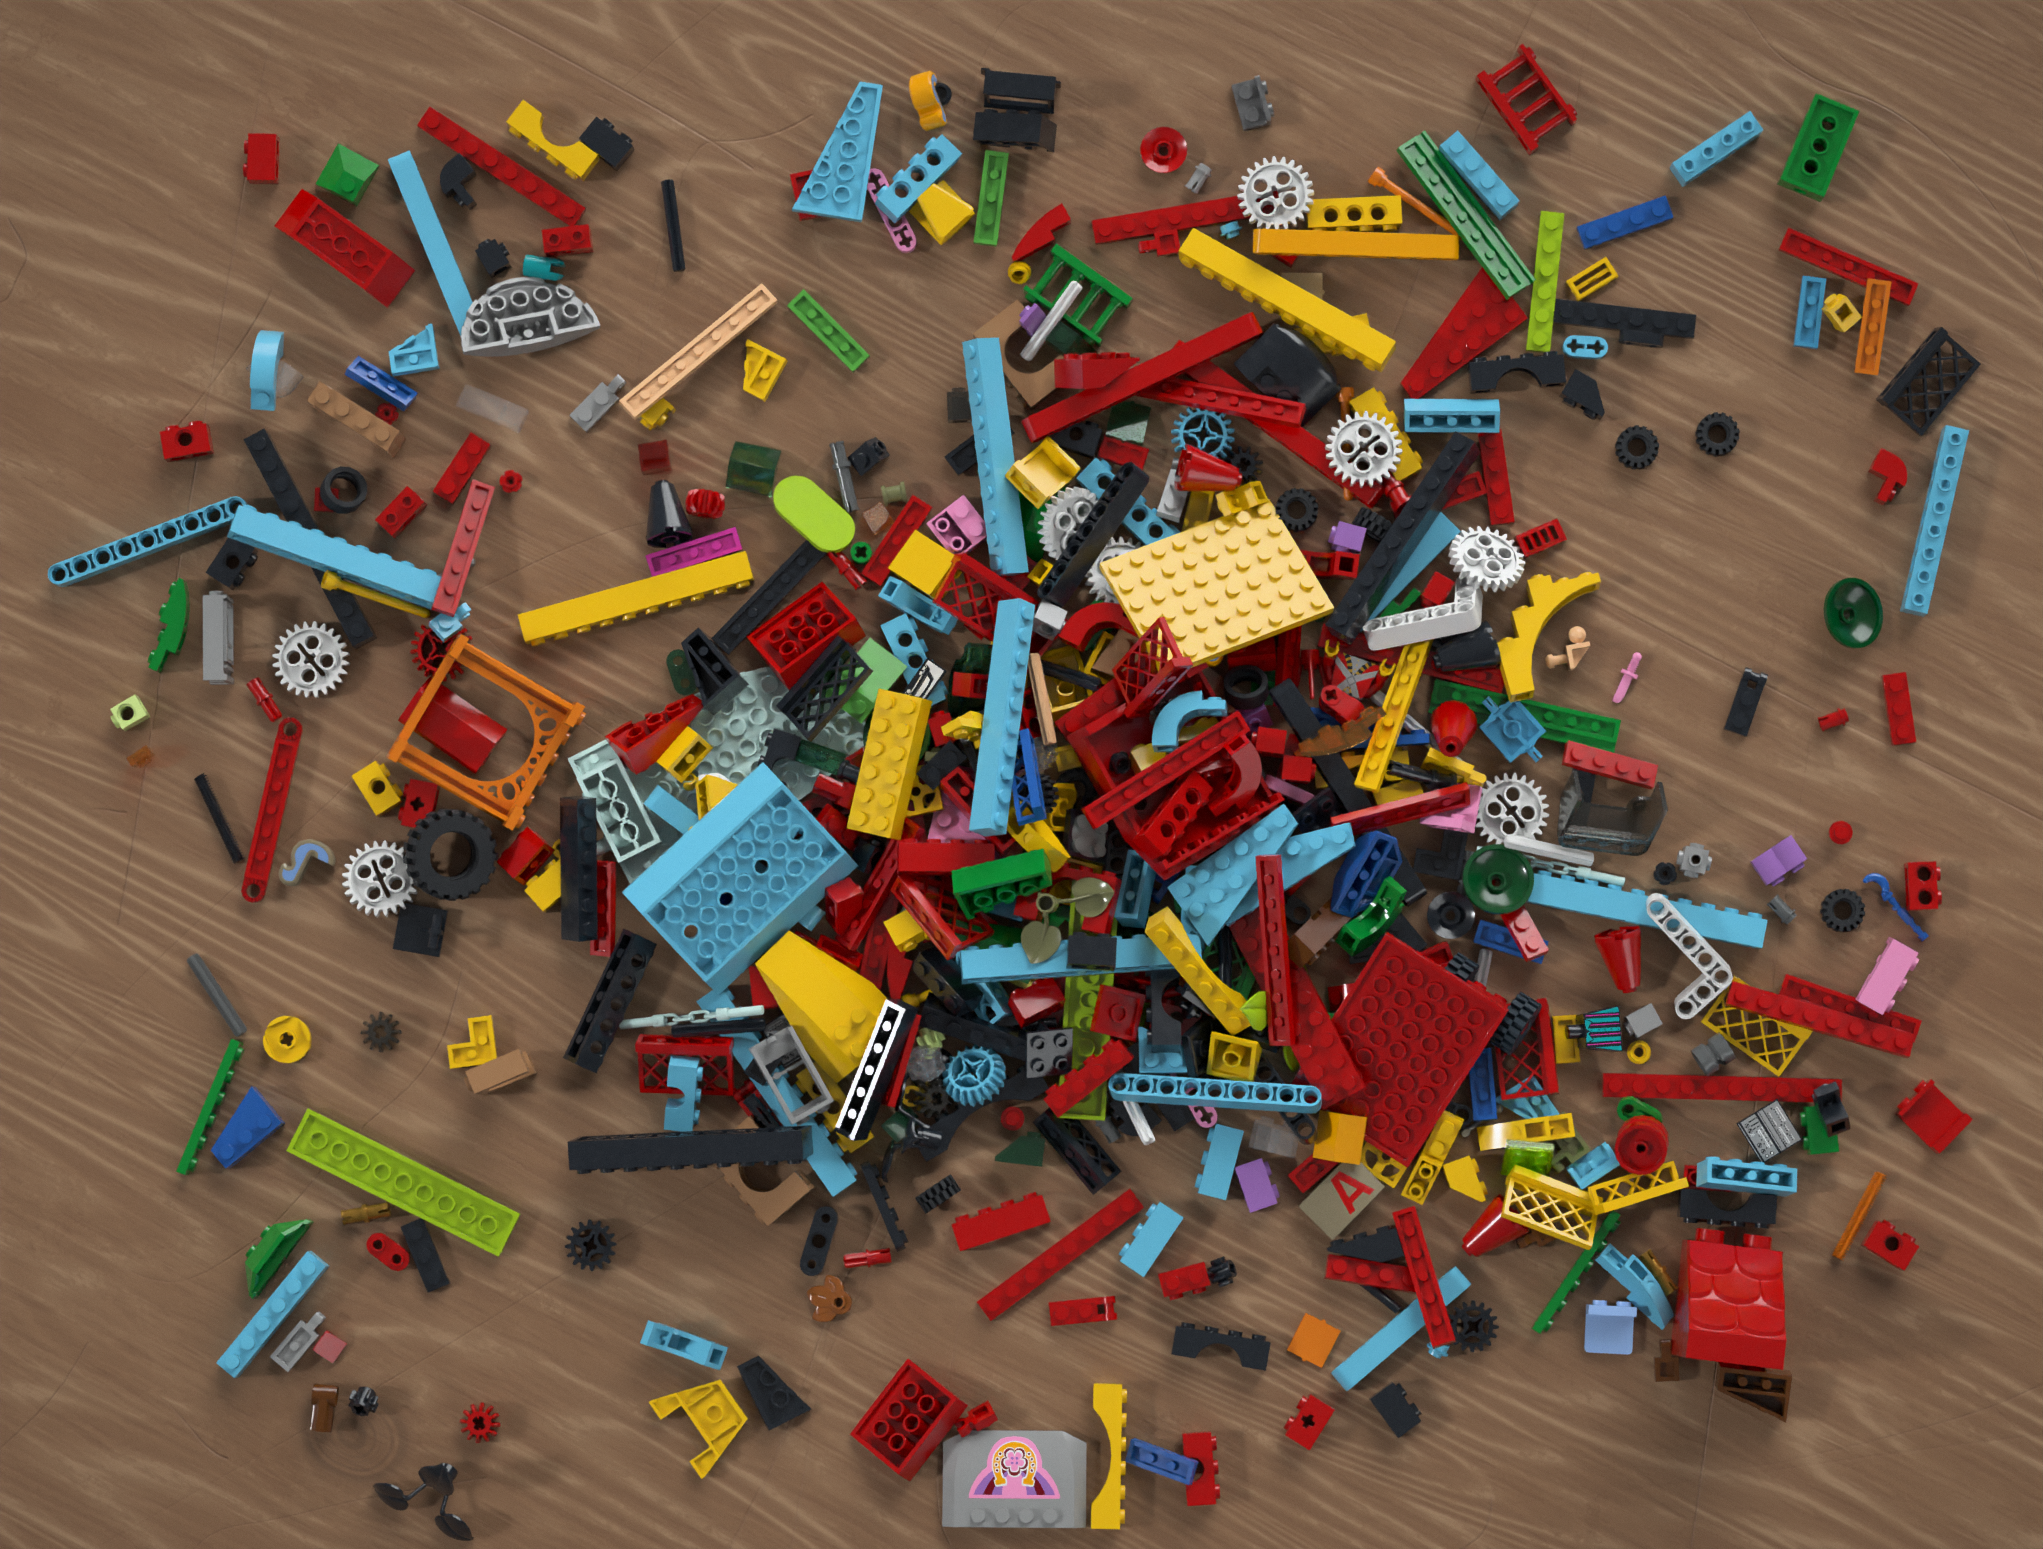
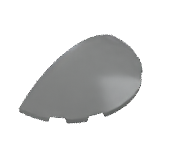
M536 277L513 278L491 286L479 300H474L466 313V319L461 329V347L464 355L493 357L530 353L580 338L599 329L600 323L588 303L584 304L575 296V292L560 283L556 286Z

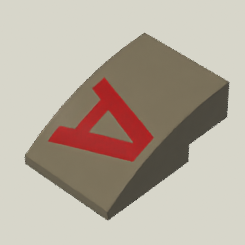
M1361 1162L1360 1165L1340 1163L1299 1205V1208L1333 1240L1380 1193L1385 1185Z

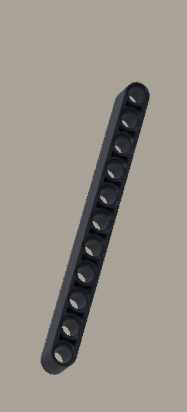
M1287 678L1268 692L1308 756L1312 758L1313 764H1316L1317 770L1331 789L1344 812L1350 813L1373 807L1363 790L1354 785L1356 779L1293 681ZM1386 827L1373 830L1392 836ZM1373 831L1361 833V834H1359V835H1360V837H1361V836H1364V835H1366V834H1368V833H1371V832H1373ZM1399 848L1402 863L1393 879L1407 890L1402 902L1406 907H1409L1428 893Z

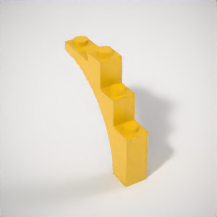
M1585 572L1573 579L1567 577L1560 578L1555 583H1552L1550 575L1544 576L1543 574L1534 575L1530 580H1527L1526 591L1531 607L1520 606L1512 611L1510 620L1516 638L1506 637L1497 643L1501 656L1499 667L1510 703L1533 698L1535 689L1531 673L1532 653L1542 629L1551 617L1567 603L1581 595L1598 590L1601 583L1599 573Z

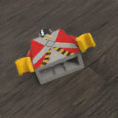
M1329 640L1325 643L1326 652L1322 664L1325 683L1337 686L1340 690L1360 702L1363 698L1369 699L1380 691L1396 667L1394 663L1392 668H1386L1385 662L1387 659H1384L1379 666L1339 651V641H1337L1335 648L1328 646Z

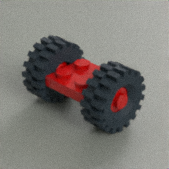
M1458 952L1445 969L1509 1009L1489 1042L1511 1055L1532 1027L1542 1004L1520 992L1509 1006L1506 1004L1507 1000L1496 993L1492 995L1486 991L1487 988L1478 981L1472 982L1478 972L1479 965Z

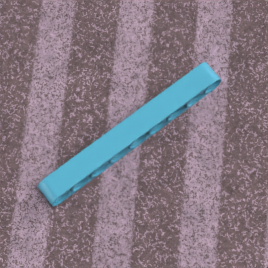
M409 150L388 159V162L461 336L466 313L473 301Z
M237 496L227 498L56 563L49 568L48 578L59 587L69 586L230 525L235 515L232 513V506L238 502L242 503V505L248 504ZM214 511H219L221 514L217 522L210 521V514ZM193 519L198 520L197 529L193 531L188 530L189 521ZM169 528L176 529V535L172 539H167L165 535ZM148 536H153L154 544L148 548L144 547V539ZM130 544L132 552L128 556H123L121 553L123 546ZM103 553H109L110 560L106 564H100L99 558ZM86 561L88 564L87 570L79 573L77 570L78 564ZM63 569L66 574L65 578L61 581H56V572Z
M659 785L655 787L643 803L683 835L691 826H694L699 821L698 814ZM759 861L756 862L755 870L757 872H764L767 869ZM815 905L798 922L812 932L826 912Z
M1126 1073L1114 1074L1108 1082L1112 1098L1118 1101L1309 1114L1318 1112L1322 1106L1320 1090L1308 1085ZM1118 1083L1126 1085L1122 1091L1114 1089V1086ZM1141 1085H1148L1150 1087L1148 1091L1143 1093L1137 1090ZM1166 1086L1174 1089L1170 1094L1161 1092ZM1189 1088H1195L1197 1093L1189 1096L1185 1091ZM1217 1089L1221 1091L1218 1097H1211L1209 1095L1212 1090ZM1237 1091H1242L1245 1093V1096L1237 1099L1233 1097V1094ZM1260 1093H1267L1269 1095L1266 1100H1259L1257 1096ZM1289 1094L1293 1096V1099L1289 1102H1284L1281 1100V1097ZM1308 1096H1315L1317 1101L1309 1104L1305 1102V1099Z

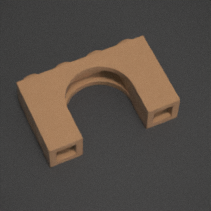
M1017 299L974 332L973 337L974 339L999 338L1005 385L1009 390L1014 388L1018 393L1016 399L1023 408L1028 406L1030 410H1033L1060 388H1055L1054 360L1040 371L1030 374L1016 371L1006 360L1005 348L1008 341L1023 329L1019 323L1021 319L1019 315L1023 311L1024 306ZM1060 355L1056 359H1064V357Z
M321 381L318 382L307 400L315 410L331 420H337L368 440L374 447L393 459L406 440L399 430Z
M517 1049L465 1071L467 1077L464 1078V1081L469 1091L485 1096L535 1075L537 1071L529 1052H522L521 1049Z
M751 1115L735 1129L763 1128L760 1123L757 1124L755 1122L756 1118L754 1115ZM740 1162L731 1164V1167L718 1168L717 1163L712 1165L724 1173V1179L731 1187L735 1186L740 1192V1199L747 1206L750 1205L755 1210L756 1218L762 1224L766 1223L767 1226L775 1222L815 1187L801 1169L791 1174L776 1188L763 1189L749 1181L745 1174L744 1166H740Z

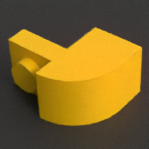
M1261 481L1249 482L1234 491H1223L1215 495L1218 501V508L1224 517L1233 516L1241 511H1247L1258 507V505L1269 503Z

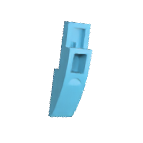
M1609 1243L1595 1261L1630 1291L1626 1298L1663 1330L1674 1314L1661 1286L1652 1273L1634 1254L1627 1259Z

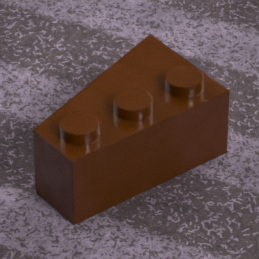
M1332 897L1288 940L1289 958L1300 969L1306 963L1311 965L1336 940L1334 935L1351 919L1331 911Z
M1718 1362L1715 1386L1718 1391L1786 1423L1792 1383V1374L1789 1370Z

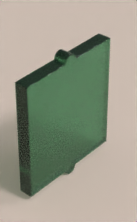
M1123 401L1112 406L1105 437L1121 440L1122 443L1131 442L1143 445L1151 407L1135 404L1134 401Z

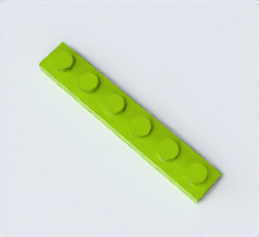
M1540 212L1534 278L1536 280L1532 286L1526 351L1544 353L1550 351L1564 213Z

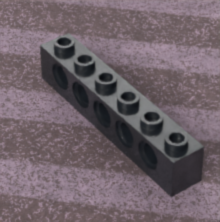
M623 929L563 1056L564 1059L597 1074L599 1067L603 1063L604 1056L613 1042L619 1024L624 1018L627 1007L634 997V992L657 946L656 943Z

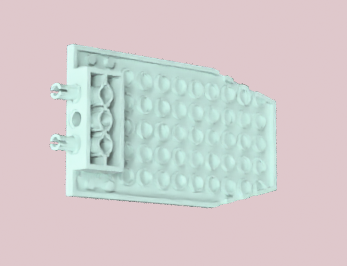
M770 667L741 672L740 674L749 685L715 715H712L703 707L688 725V727L698 733L713 747L691 773L695 774L696 777H699V774L721 773L735 784L741 783L755 770L760 756L766 755L768 747L764 746L768 733H773L774 729H778L801 737L802 742L795 762L781 759L773 766V773L779 780L787 782V788L799 801L813 790L819 773L830 776L840 767L846 757L864 747L863 729L865 723L861 724L842 708L812 742L807 740L790 719L776 707L789 690ZM835 675L829 680V682L834 681ZM700 692L695 694L696 697L702 700ZM819 693L815 696L813 700L819 699ZM831 703L824 704L823 713L829 710ZM812 706L810 715H815L817 706ZM804 710L797 718L803 717ZM815 721L809 722L808 732L814 727ZM607 740L568 758L583 791L582 795L596 798V819L604 833V838L597 841V857L608 851L613 852L630 884L683 836L681 832L643 804L657 785L661 786L698 814L696 788L692 791H686L683 788V783H680L657 762L649 766L646 771L636 775L624 765Z

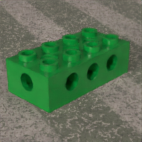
M1816 93L1811 100L1777 185L1821 202L1827 192L1860 111ZM1822 123H1829L1832 126V130H1825ZM1813 144H1820L1823 147V152L1816 151L1813 148ZM1804 166H1812L1814 173L1806 172Z

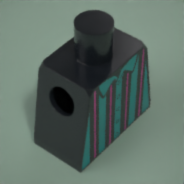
M1619 1006L1576 1015V1024L1566 1025L1565 1027L1566 1038L1577 1039L1579 1049L1603 1052L1623 1051Z

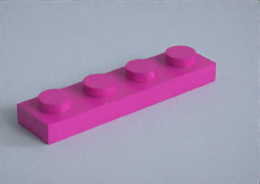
M736 527L645 556L653 577L724 557L743 549Z

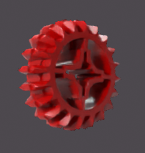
M422 624L420 627L424 633L422 635L419 632L414 633L416 637L420 638L419 642L411 641L412 645L418 647L417 649L410 650L412 655H418V657L412 659V662L414 664L421 662L417 670L421 672L426 668L424 676L428 678L432 672L434 676L438 668L430 665L433 662L444 659L446 656L442 653L440 655L437 654L440 650L435 641L443 646L447 644L445 650L448 652L457 635H465L468 632L466 628H463L443 643L442 640H439L434 635L435 632L431 628L427 629ZM466 636L469 638L468 642L473 640L472 636ZM427 639H429L433 649L428 654L429 657L425 659L424 646ZM454 661L447 674H450L453 680L456 679L454 673L456 670L461 675L464 674V671L460 668L462 664ZM447 674L443 679V682L447 681Z

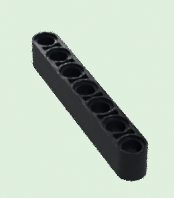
M1127 462L1119 469L1047 574L1037 592L1041 599L1059 608H1062L1068 602L1149 482V475L1133 462Z

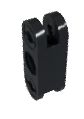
M821 1207L814 1214L800 1259V1268L808 1276L818 1275L825 1266L839 1218L838 1213L832 1207ZM824 1214H829L830 1216L828 1223L822 1220ZM817 1234L823 1235L826 1239V1243L822 1248H817L813 1245V1238ZM811 1259L816 1262V1267L813 1269L808 1266V1262Z

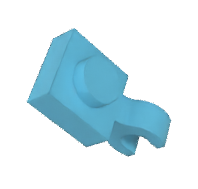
M465 602L457 608L454 617L441 613L429 621V627L444 643L462 630L463 625L460 622L470 616L471 608Z

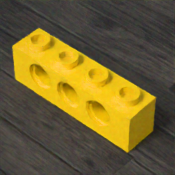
M1401 195L1312 199L1314 204L1306 205L1310 209V213H1306L1307 230L1350 232V230L1359 229L1360 232H1374V229L1383 228L1384 232H1394L1402 226ZM1380 210L1383 212L1384 218L1375 220L1371 216V212ZM1350 211H1357L1361 218L1358 221H1351L1347 214ZM1333 212L1336 214L1337 220L1328 222L1325 220L1324 214Z
M814 1062L813 1064L826 1084L833 1100L840 1104V1110L837 1114H830L827 1110L822 1112L826 1117L823 1123L830 1132H833L847 1097L839 1085ZM807 1068L796 1075L799 1080L795 1083L803 1094L808 1092L812 1100L820 1096L813 1091L815 1082ZM870 1131L867 1140L853 1141L837 1133L840 1138L836 1141L844 1152L849 1150L850 1153H853L875 1136Z

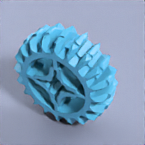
M1190 407L1186 409L1188 416L1180 413L1179 417L1183 422L1175 420L1174 425L1179 429L1171 430V434L1178 436L1171 440L1172 444H1180L1174 448L1176 453L1182 451V449L1186 450L1183 437H1188V439L1194 440L1197 443L1198 449L1202 451L1205 450V446L1208 443L1221 442L1220 446L1209 454L1215 457L1219 455L1223 459L1227 457L1223 450H1232V447L1226 443L1234 442L1235 438L1228 436V434L1234 433V428H1226V426L1231 424L1230 419L1222 420L1226 414L1221 413L1217 416V412L1200 411L1198 408H1195L1196 412L1193 413ZM1202 418L1198 428L1184 430L1189 422ZM1209 419L1219 425L1222 435L1209 429ZM1203 425H1205L1206 435L1209 434V437L1205 438L1201 447L1200 437L1197 438L1196 434H1200Z
M974 1044L972 1049L965 1046V1051L963 1052L957 1050V1056H950L951 1063H946V1071L942 1072L944 1078L943 1085L948 1095L957 1103L961 1102L964 1106L969 1103L973 1107L978 1101L982 1105L985 1099L992 1101L991 1095H999L998 1088L1004 1087L1003 1080L1006 1079V1073L1004 1072L1006 1071V1066L1002 1062L1001 1056L996 1051H993L992 1048L988 1049L982 1046L979 1048L976 1044Z

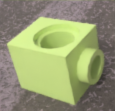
M137 695L131 696L110 709L113 713L110 717L117 729L121 727L125 731L150 717ZM127 708H132L134 711V715L130 720L123 718V712Z

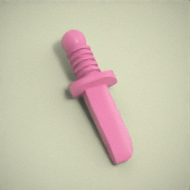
M1640 653L1633 654L1627 670L1622 668L1620 673L1624 675L1614 695L1613 702H1621L1632 679L1637 680L1638 675L1634 674V672H1636L1635 670H1637L1636 668H1638L1637 666L1642 658Z

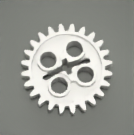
M1273 156L1272 163H1268L1267 159L1263 158L1264 165L1262 166L1255 162L1256 170L1253 171L1248 168L1247 171L1250 176L1241 177L1246 184L1238 185L1239 190L1244 192L1237 195L1239 200H1244L1239 204L1240 209L1247 208L1243 212L1244 217L1251 215L1249 222L1253 224L1258 221V229H1261L1263 225L1266 226V229H1271L1272 227L1280 229L1283 226L1284 229L1289 230L1288 224L1297 227V219L1305 221L1302 213H1310V209L1306 205L1314 204L1313 200L1308 198L1314 195V190L1308 189L1313 185L1312 181H1305L1309 177L1308 172L1300 174L1303 170L1302 165L1294 168L1295 161L1291 160L1289 164H1286L1285 157H1282L1281 161L1277 162L1276 157ZM1283 175L1290 177L1289 182L1285 185L1277 182L1279 177ZM1259 183L1268 185L1267 189L1263 192H1257L1255 187ZM1292 187H1296L1295 191H1288ZM1276 190L1279 193V198L1277 199L1273 196V191ZM1289 197L1297 199L1296 204L1292 207L1284 204L1285 200ZM1258 198L1263 199L1260 202H1256ZM1270 204L1275 207L1274 211L1270 214L1262 212L1263 207Z
M1365 411L1363 417H1360L1358 412H1355L1354 419H1351L1347 414L1345 417L1346 423L1338 420L1339 429L1336 427L1331 428V432L1335 436H1327V440L1332 444L1325 446V450L1331 451L1326 455V459L1333 460L1329 464V468H1337L1334 473L1335 476L1343 474L1342 482L1349 478L1351 479L1350 486H1353L1357 481L1360 488H1363L1364 482H1368L1369 487L1372 488L1374 480L1381 485L1382 476L1390 479L1388 470L1396 472L1397 468L1393 463L1400 464L1401 459L1396 457V455H1401L1402 449L1396 447L1401 445L1402 440H1395L1399 432H1391L1393 423L1387 426L1384 424L1386 417L1378 421L1377 413H1374L1372 418H1369L1367 411ZM1368 429L1371 436L1363 438L1359 435L1358 431ZM1380 436L1379 440L1368 447L1367 453L1363 451L1352 463L1349 464L1347 462L1359 453L1360 446L1365 448L1373 438ZM1350 444L1353 447V451L1351 453H1344L1341 450V446ZM1377 446H1383L1387 453L1378 455L1374 449ZM1364 461L1368 463L1369 468L1362 471L1357 468L1356 464Z
M1075 486L1073 489L1066 487L1065 492L1058 491V497L1051 496L1052 504L1045 503V507L1048 510L1047 512L1040 513L1044 520L1038 521V524L1043 525V529H1040L1038 533L1044 535L1040 539V543L1046 544L1043 550L1049 552L1050 557L1058 560L1099 500L1096 499L1097 495L1091 493L1090 490Z
M1477 526L1476 531L1469 527L1467 532L1462 530L1460 535L1455 536L1449 548L1448 557L1451 558L1449 563L1455 565L1453 571L1461 572L1459 578H1467L1466 584L1473 582L1476 589L1481 585L1486 592L1488 587H1491L1496 592L1498 587L1505 591L1507 586L1512 588L1514 583H1518L1524 571L1525 561L1522 560L1524 554L1518 553L1520 547H1513L1514 540H1506L1507 534L1499 536L1498 530L1491 533L1489 527L1482 531L1480 526Z
M1120 536L1116 543L1114 538L1111 537L1085 575V577H1089L1085 585L1092 586L1089 593L1098 594L1095 599L1096 602L1103 599L1104 602L1120 604L1099 569L1100 563L1140 548L1141 542L1134 546L1132 545V538H1129L1127 543H1124L1123 537Z
M305 621L303 629L295 624V632L292 633L287 629V639L280 636L279 638L283 644L275 645L280 650L279 653L272 655L274 658L279 659V662L272 664L273 667L280 668L275 675L277 677H284L280 682L282 685L289 683L288 691L296 688L297 696H300L302 691H304L306 698L310 697L311 692H313L316 698H319V691L328 695V687L336 690L334 683L336 681L343 683L339 677L340 674H348L343 669V666L350 665L349 662L344 660L350 653L342 651L347 644H339L342 636L337 635L333 637L335 633L333 628L326 632L327 625L324 623L320 629L316 621L313 622L312 627H309ZM312 637H316L319 640V644L315 649H309L307 645L308 640ZM298 643H301L311 656H316L314 661L324 671L325 676L322 677L312 664L307 663L309 660L298 648ZM298 652L300 654V661L296 664H290V655ZM330 655L333 657L334 662L330 667L325 668L322 665V660L325 656ZM309 670L314 671V680L305 682L304 674Z
M1504 773L1503 780H1500L1496 775L1494 776V784L1488 780L1485 782L1488 789L1482 788V797L1477 819L1480 822L1476 824L1475 828L1482 827L1484 829L1480 836L1489 835L1487 843L1493 839L1496 840L1495 844L1504 843L1507 834L1503 831L1502 826L1505 822H1512L1515 826V831L1511 835L1536 840L1533 835L1534 833L1542 835L1539 826H1547V823L1542 821V818L1549 817L1548 813L1543 812V809L1548 808L1549 804H1542V800L1547 796H1539L1538 792L1541 790V786L1534 789L1532 787L1534 780L1527 784L1525 782L1526 775L1517 780L1516 773H1513L1511 779ZM1513 788L1517 790L1519 797L1516 801H1511L1507 798L1506 792L1508 789ZM1498 794L1501 795L1509 808L1513 806L1516 808L1514 814L1525 825L1524 828L1519 826L1512 815L1507 816L1505 814L1507 808L1498 800ZM1491 803L1499 805V815L1493 816L1489 814L1488 805ZM1522 808H1531L1534 813L1533 818L1529 820L1524 819L1521 815Z
M386 840L383 841L382 847H379L376 841L373 843V848L364 844V852L358 848L356 849L359 855L357 858L349 856L353 862L352 865H344L349 872L342 873V876L348 879L342 885L345 888H350L345 892V895L347 897L353 896L350 903L352 905L358 903V911L365 907V914L369 916L372 910L376 918L379 917L380 912H383L388 917L389 910H392L397 915V907L400 906L405 910V900L412 903L413 900L409 895L418 893L413 888L415 886L413 879L406 872L407 864L403 862L405 849L401 847L397 851L396 843H393L389 848ZM385 859L393 860V865L390 868H382L381 865ZM373 860L376 861L379 871L384 877V882L391 895L389 898L386 897L384 889L378 881L379 878L372 865ZM363 869H371V875L368 878L360 877V872ZM401 880V888L397 890L391 889L393 881ZM372 890H380L379 898L374 900L369 898Z

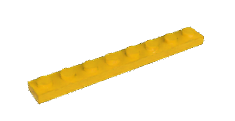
M1434 639L1404 645L1354 783L1357 788L1379 793Z

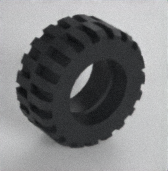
M445 808L439 809L438 812L425 814L426 817L423 820L419 819L415 822L416 827L413 830L410 829L407 836H410L408 842H404L403 849L406 850V855L403 856V862L407 864L406 872L408 876L413 879V883L422 889L423 892L441 900H464L469 898L470 894L476 895L481 891L480 887L482 885L487 886L490 882L489 875L491 873L494 874L496 870L494 860H498V853L495 852L497 843L491 836V830L478 817L458 809ZM449 832L459 833L464 836L469 842L471 856L467 867L460 874L452 877L438 874L430 862L432 845L438 837Z

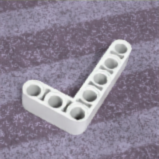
M1458 577L1456 579L1455 601L1453 603L1367 621L1362 629L1371 650H1381L1477 629L1481 625L1483 595L1480 586L1476 589L1475 583L1466 584V577L1461 579Z
M1654 893L1646 899L1648 915L1703 973L1677 995L1674 1001L1677 1015L1682 1019H1690L1731 984L1733 979L1731 968L1662 894ZM1654 902H1661L1663 904V908L1659 911H1654L1650 907ZM1671 919L1679 921V925L1675 928H1669L1666 924ZM1687 936H1692L1695 938V942L1691 945H1685L1683 939ZM1708 953L1712 957L1708 962H1701L1699 960L1700 955ZM1724 970L1728 974L1724 979H1717L1715 977L1716 972ZM1701 986L1710 988L1709 992L1705 995L1697 993V990ZM1687 1001L1692 1004L1688 1010L1679 1008L1682 1002Z

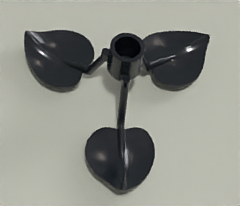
M909 1071L904 1075L894 1111L900 1112L909 1118L902 1143L894 1144L895 1141L891 1140L885 1151L882 1164V1180L887 1183V1173L892 1163L893 1154L898 1148H900V1154H903L908 1148L923 1149V1147L937 1151L942 1137V1132L929 1129L930 1125L924 1124L915 1118L914 1115L909 1114L903 1109L906 1080L913 1074ZM915 1123L921 1126L922 1129L918 1128L917 1132H915Z
M441 1463L434 1466L421 1467L418 1474L424 1483L409 1495H404L399 1487L392 1484L375 1483L373 1485L377 1495L386 1505L400 1511L406 1510L409 1506L407 1501L412 1499L426 1486L433 1487L434 1490L444 1495L440 1515L434 1519L438 1528L445 1535L456 1540L471 1541L474 1539L469 1527L460 1517L449 1513L446 1514L445 1512L448 1497L454 1492L452 1482L458 1475L457 1470L452 1465Z

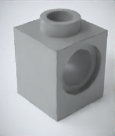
M1042 599L1034 611L1032 631L1053 641L1057 633L1060 634L1067 621L1064 619L1068 611Z
M1652 1003L1625 1016L1626 1022L1623 1023L1629 1036L1634 1035L1635 1038L1663 1024Z

